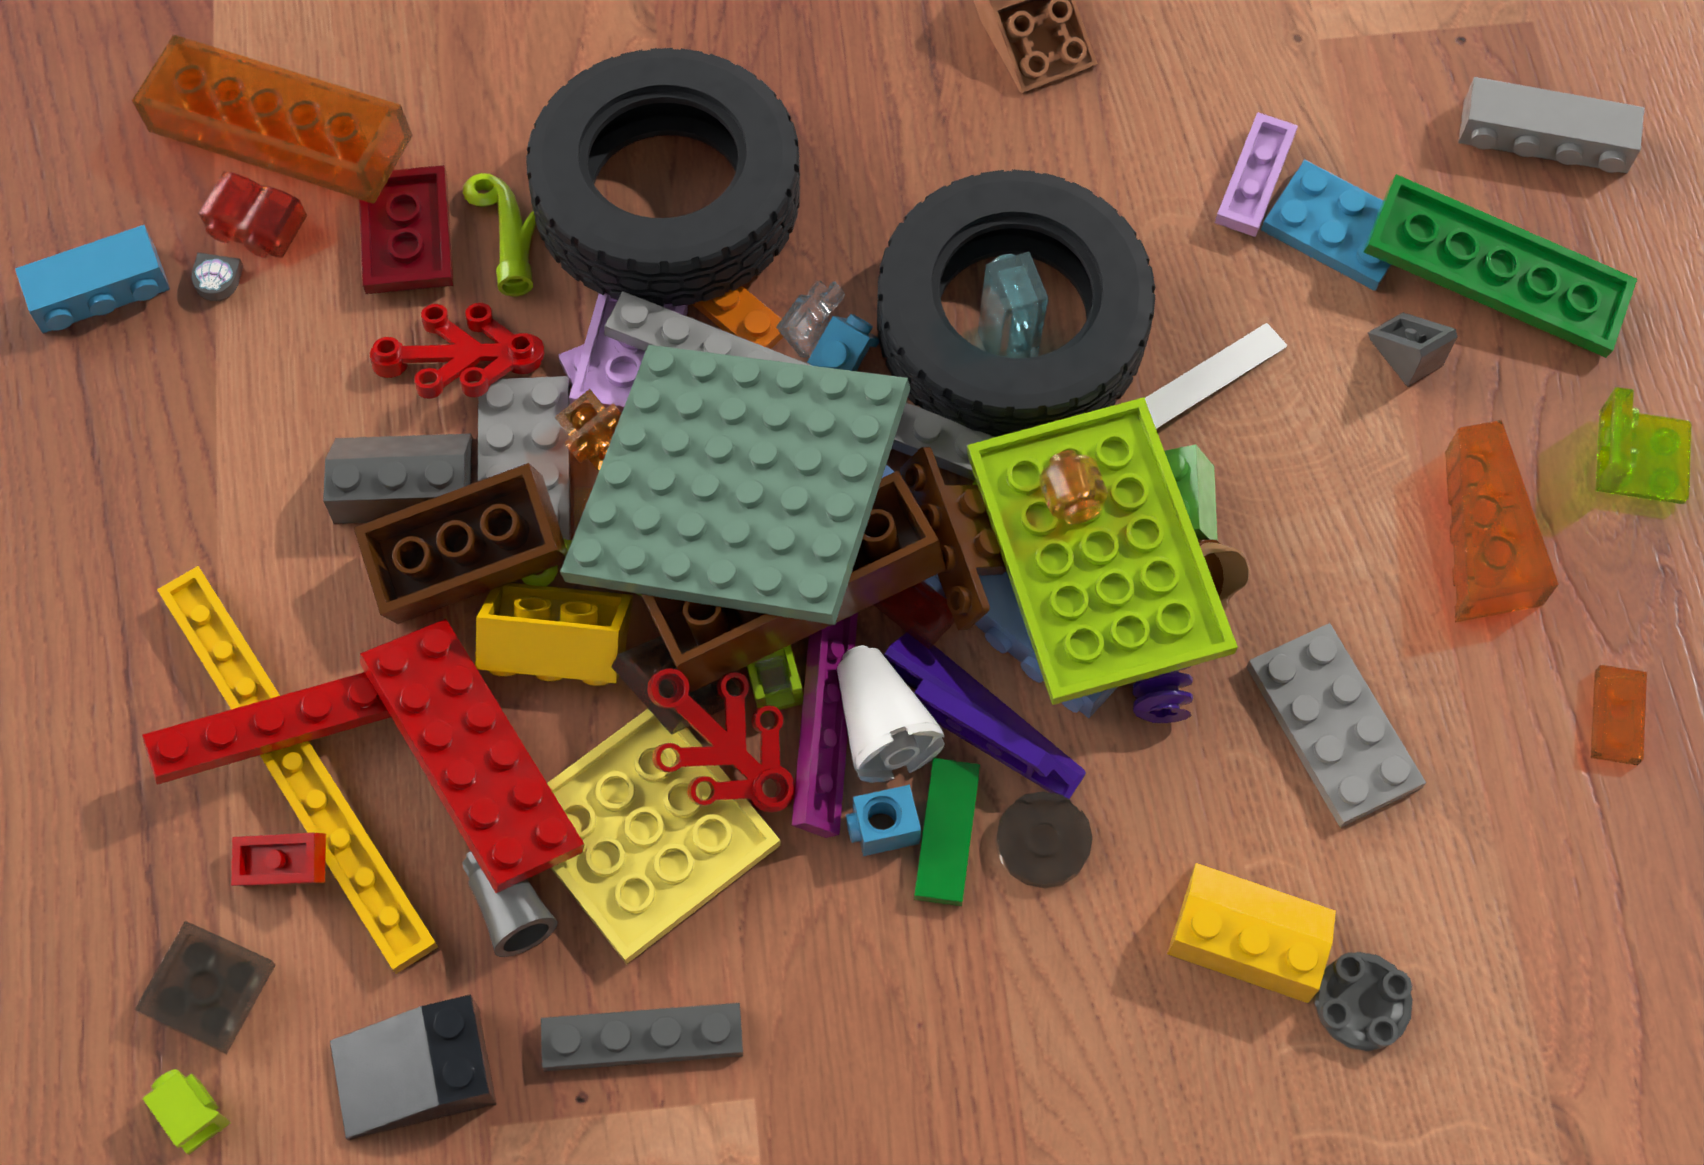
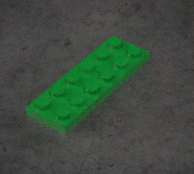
M1395 174L1389 184L1363 251L1370 256L1605 358L1614 350L1637 282L1635 277Z

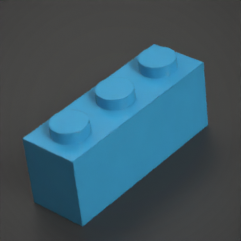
M145 225L15 268L29 313L42 333L65 329L74 322L95 315H106L115 308L138 300H149L158 293L170 290L156 247Z

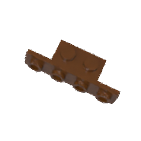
M921 447L900 468V473L939 539L946 570L937 575L958 630H968L990 610V605L979 576L1003 575L1007 570L978 485H945L931 447Z

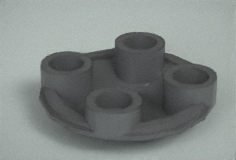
M1362 952L1345 953L1325 968L1320 989L1315 994V1006L1320 1022L1332 1038L1349 1048L1372 1051L1388 1047L1403 1035L1411 1020L1412 983L1405 972L1398 970L1395 965L1378 955Z

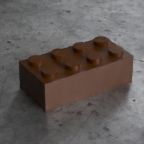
M530 463L354 527L379 613L396 624L562 564L568 553L543 475Z

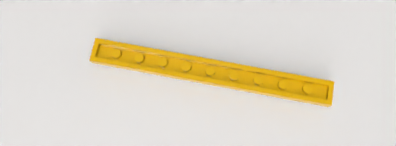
M199 566L157 589L231 709L280 696ZM307 741L260 755L307 833H326L325 862L394 973H399L438 948L310 742Z

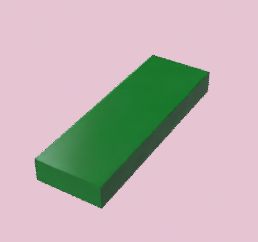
M933 758L914 900L962 907L980 764Z

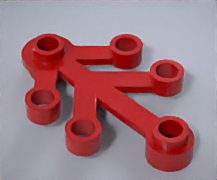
M485 303L470 305L466 309L465 315L468 328L473 332H483L495 342L490 344L479 343L449 320L447 309L443 305L431 304L421 311L423 328L429 333L439 335L451 345L403 346L393 337H383L373 344L370 350V359L375 374L383 378H393L401 375L407 369L408 363L448 362L438 370L426 368L420 370L415 375L414 381L417 394L425 399L438 397L443 392L444 387L460 377L462 392L468 397L475 398L484 395L490 385L510 371L516 374L534 372L539 368L544 358L545 350L543 342L537 336L529 333L513 334L495 321L491 307ZM481 361H493L484 369L474 367Z
M664 669L656 672L650 678L647 687L651 701L661 708H673L712 746L680 748V746L674 743L661 744L653 752L652 759L655 767L662 772H674L681 767L733 765L746 780L716 782L711 777L699 776L692 779L688 785L687 794L689 799L697 805H710L716 800L750 799L757 809L764 812H778L786 808L794 797L795 783L790 772L780 766L779 730L783 725L781 711L775 706L768 705L757 708L752 715V726L760 733L759 763L746 749L745 697L749 691V682L743 674L737 672L723 675L718 681V693L725 700L726 730H724L688 695L689 682L682 672L676 669ZM730 678H735L740 683L741 689L736 696H731L726 691V683ZM663 680H669L674 686V693L670 698H664L659 693L658 687ZM765 711L771 712L775 718V723L770 729H765L760 722V717ZM667 748L672 749L676 754V762L671 767H666L661 762V754ZM768 779H772L777 785L775 795L770 798L762 790L764 782ZM703 781L708 783L711 788L710 796L705 800L699 799L696 795V787Z

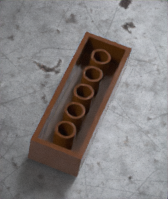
M899 471L881 479L836 623L946 570L939 539ZM641 594L677 670L682 672L688 679L689 693L720 679L725 674L735 672L832 625Z

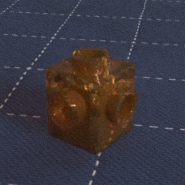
M589 389L557 414L555 418L569 436L563 443L580 464L588 459L599 471L622 413L614 403L606 408L592 390Z

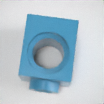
M910 785L853 797V813L846 814L847 828L851 843L860 841L863 856L920 843L921 827ZM876 814H887L894 820L895 824L889 829L879 830L869 823V819Z

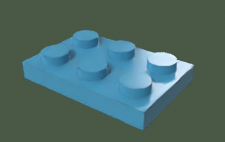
M1304 159L1264 220L1261 231L1373 291H1376L1391 267V264L1363 252L1383 200Z

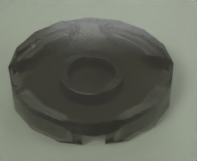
M1041 791L1025 794L1009 806L999 820L995 842L999 860L1010 875L1029 886L1050 888L1064 885L1079 875L1089 859L1093 836L1088 818L1082 810L1080 812L1072 804L1071 800L1061 794Z

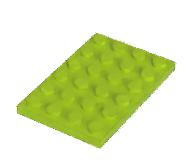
M1144 397L967 445V456L979 491L982 494L992 529L999 543L1000 553L1052 705L1236 653L1238 646ZM1099 477L1101 479V486L1099 482H1097ZM1045 484H1046L1045 487H1046V489H1047V493H1045V492L1043 491ZM1105 488L1107 489V492H1108V495H1107V497H1106V500H1105V498H1104V489H1105Z

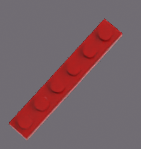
M362 672L142 734V738L156 784L159 785L387 719L391 716L366 673Z

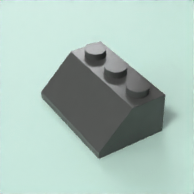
M469 433L335 438L325 458L323 502L333 523H368L470 485L472 480V435Z

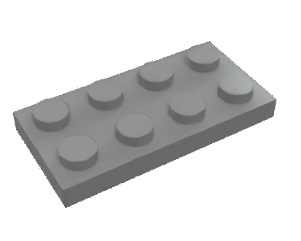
M568 376L499 379L489 386L488 391L484 395L478 397V481L530 463L543 475L563 539L571 540Z
M1330 623L1249 660L1246 668L1340 828L1422 789L1426 784V781Z

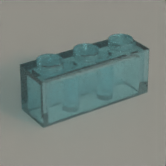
M1030 252L1016 256L1013 254L1002 255L991 263L986 264L978 333L988 353L1008 358L1036 357L1039 354L1048 295Z

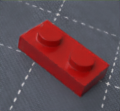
M314 832L232 837L231 886L325 883L326 833Z

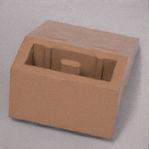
M973 0L984 28L1021 93L1098 65L1075 0Z

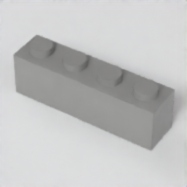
M1474 77L1463 103L1458 143L1473 145L1478 149H1495L1511 152L1522 157L1533 156L1556 160L1566 165L1578 164L1600 168L1605 172L1628 173L1641 150L1645 107Z

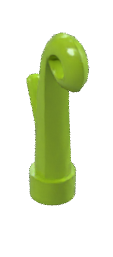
M489 173L473 175L463 186L462 193L464 198L470 204L478 207H486L498 202L500 246L499 265L496 268L498 290L507 296L524 295L533 288L532 271L529 264V249L536 226L534 212L531 211L522 225L520 210L510 187L502 179ZM489 190L490 192L482 194L477 191Z

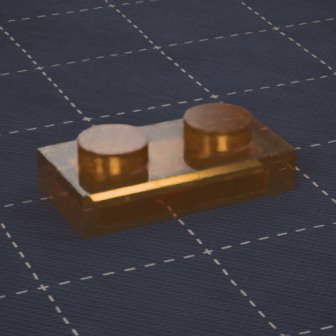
M1599 665L1595 670L1591 758L1631 765H1639L1644 760L1647 672L1607 665Z

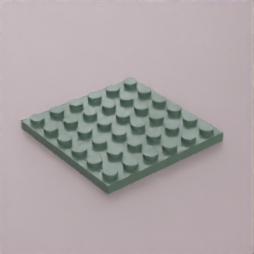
M648 345L560 573L564 581L835 625L910 392L908 378Z

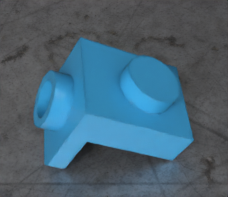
M850 314L847 319L832 316L807 363L818 367L857 371L869 348L877 347L879 339L870 333L873 326L854 314Z

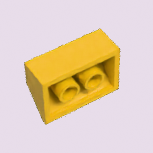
M508 583L494 588L488 594L476 617L475 667L478 670H488L496 676H511L518 673L535 675L538 679L544 681H556L562 678L578 679L593 686L616 683L624 663L633 595Z
M1196 863L1167 954L1309 1003L1320 989L1333 943L1336 911Z

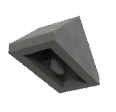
M1403 312L1368 332L1370 341L1407 387L1443 367L1458 337L1454 328Z

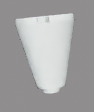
M857 646L848 650L843 655V660L837 666V673L853 766L859 778L870 783L885 782L895 779L892 773L894 769L906 765L909 773L933 760L943 750L945 745L942 739L944 734L940 725L880 650L868 648L867 646Z

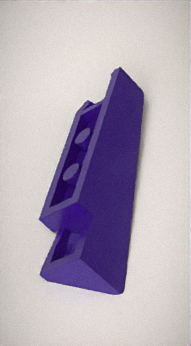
M913 629L907 631L888 647L884 657L904 682L916 690L914 694L940 726L1068 803L1086 774L1081 766L918 631Z

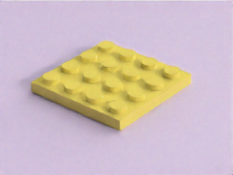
M655 704L547 783L585 844L583 853L551 869L626 965L781 846L778 836L747 799L716 800L710 805H697L689 799L687 788L691 780L696 777L708 776L716 782L731 781L719 765L681 767L674 772H662L655 767L652 759L653 752L661 744L674 743L680 746V748L703 747L671 708H661ZM670 748L665 749L661 754L663 765L671 767L676 762V754ZM703 781L697 785L696 795L701 800L707 799L710 796L711 788L708 783Z

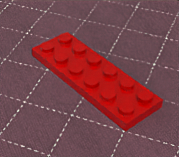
M447 619L360 653L361 667L495 893L583 853L584 842Z

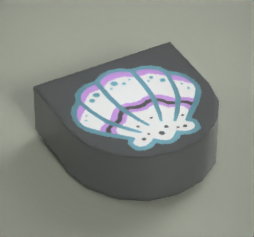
M197 253L191 279L197 293L202 298L209 301H221L235 292L244 266L241 259Z

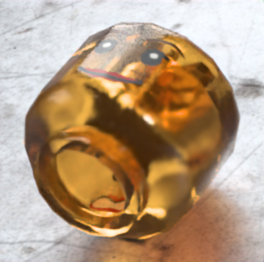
M1073 450L1063 451L1051 457L1049 460L1050 465L1042 471L1039 477V483L1051 515L1060 520H1065L1068 524H1080L1099 515L1102 511L1101 506L1108 497V492L1096 460L1088 455H1077Z

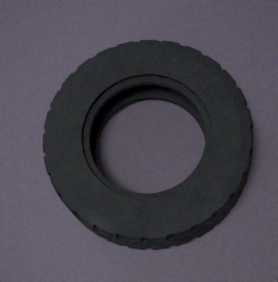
M651 48V50L623 53L615 58L610 57L571 78L565 86H562L550 98L548 105L543 107L534 123L535 129L531 131L527 146L526 164L532 208L541 239L545 242V247L557 263L561 262L562 269L575 280H581L584 286L602 295L606 293L612 299L618 300L623 291L664 307V304H672L674 307L695 304V302L702 300L705 302L723 296L729 290L734 291L751 281L755 275L758 276L773 262L774 256L780 254L789 240V234L793 232L800 202V160L798 138L794 123L791 121V116L782 101L777 99V95L762 80H758L756 75L738 64H733L730 60L713 54H704L702 51L682 48L681 50ZM656 136H681L703 142L719 151L730 162L736 172L728 188L711 204L693 213L672 218L643 217L624 211L609 202L598 191L595 181L602 167L615 153L634 142Z
M998 170L983 172L981 175H970L953 181L947 187L942 186L926 196L923 202H919L904 216V222L898 224L888 241L889 247L885 248L880 265L877 296V330L879 331L878 339L882 356L887 358L886 366L891 375L908 378L910 386L908 398L914 405H919L924 410L993 437L1115 405V399H1121L1133 382V376L1138 372L1151 330L1156 297L1154 294L1153 270L1151 266H1148L1150 259L1141 240H1137V233L1123 216L1120 217L1117 213L1118 211L1102 197H1097L1092 191L1081 185L1065 181V178L1047 173H1035V171ZM996 256H1023L1046 263L1062 273L1078 291L1085 307L1087 320L1073 339L1050 353L1030 358H1008L983 351L965 340L946 317L941 297L955 276L970 265Z

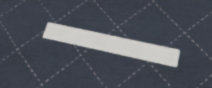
M1265 323L1147 396L1145 400L1155 427H1160L1287 347V344L1268 323Z

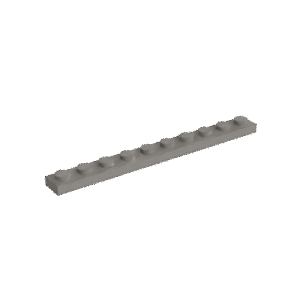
M623 291L604 328L605 336L645 352L648 345L810 365ZM906 403L892 449L913 456L921 447H931L938 467L975 481V476L967 456V445L995 437L983 432L974 431L945 417Z

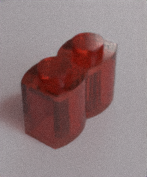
M223 171L198 213L206 227V232L212 238L222 243H229L230 240L244 243L247 250L262 258H267L268 255L283 258L307 217L301 201L293 195L277 188L262 186L247 177Z

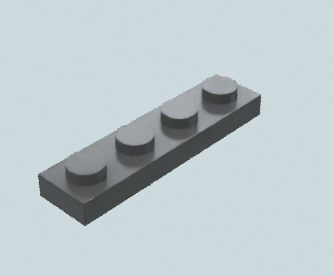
M740 1003L541 1018L542 1068L546 1072L743 1056Z

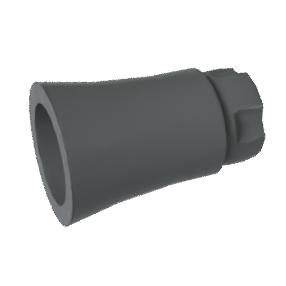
M470 851L466 854L467 856L462 865L469 877L468 885L487 925L496 956L510 957L521 954L542 943L555 931L558 925L557 920L542 903L527 879L495 893L472 852Z

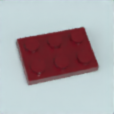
M445 165L358 173L362 282L365 293L376 294L454 286L448 181Z

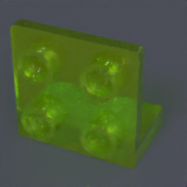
M1615 387L1599 411L1595 491L1685 504L1689 499L1691 422L1639 413V409L1633 407L1634 390Z

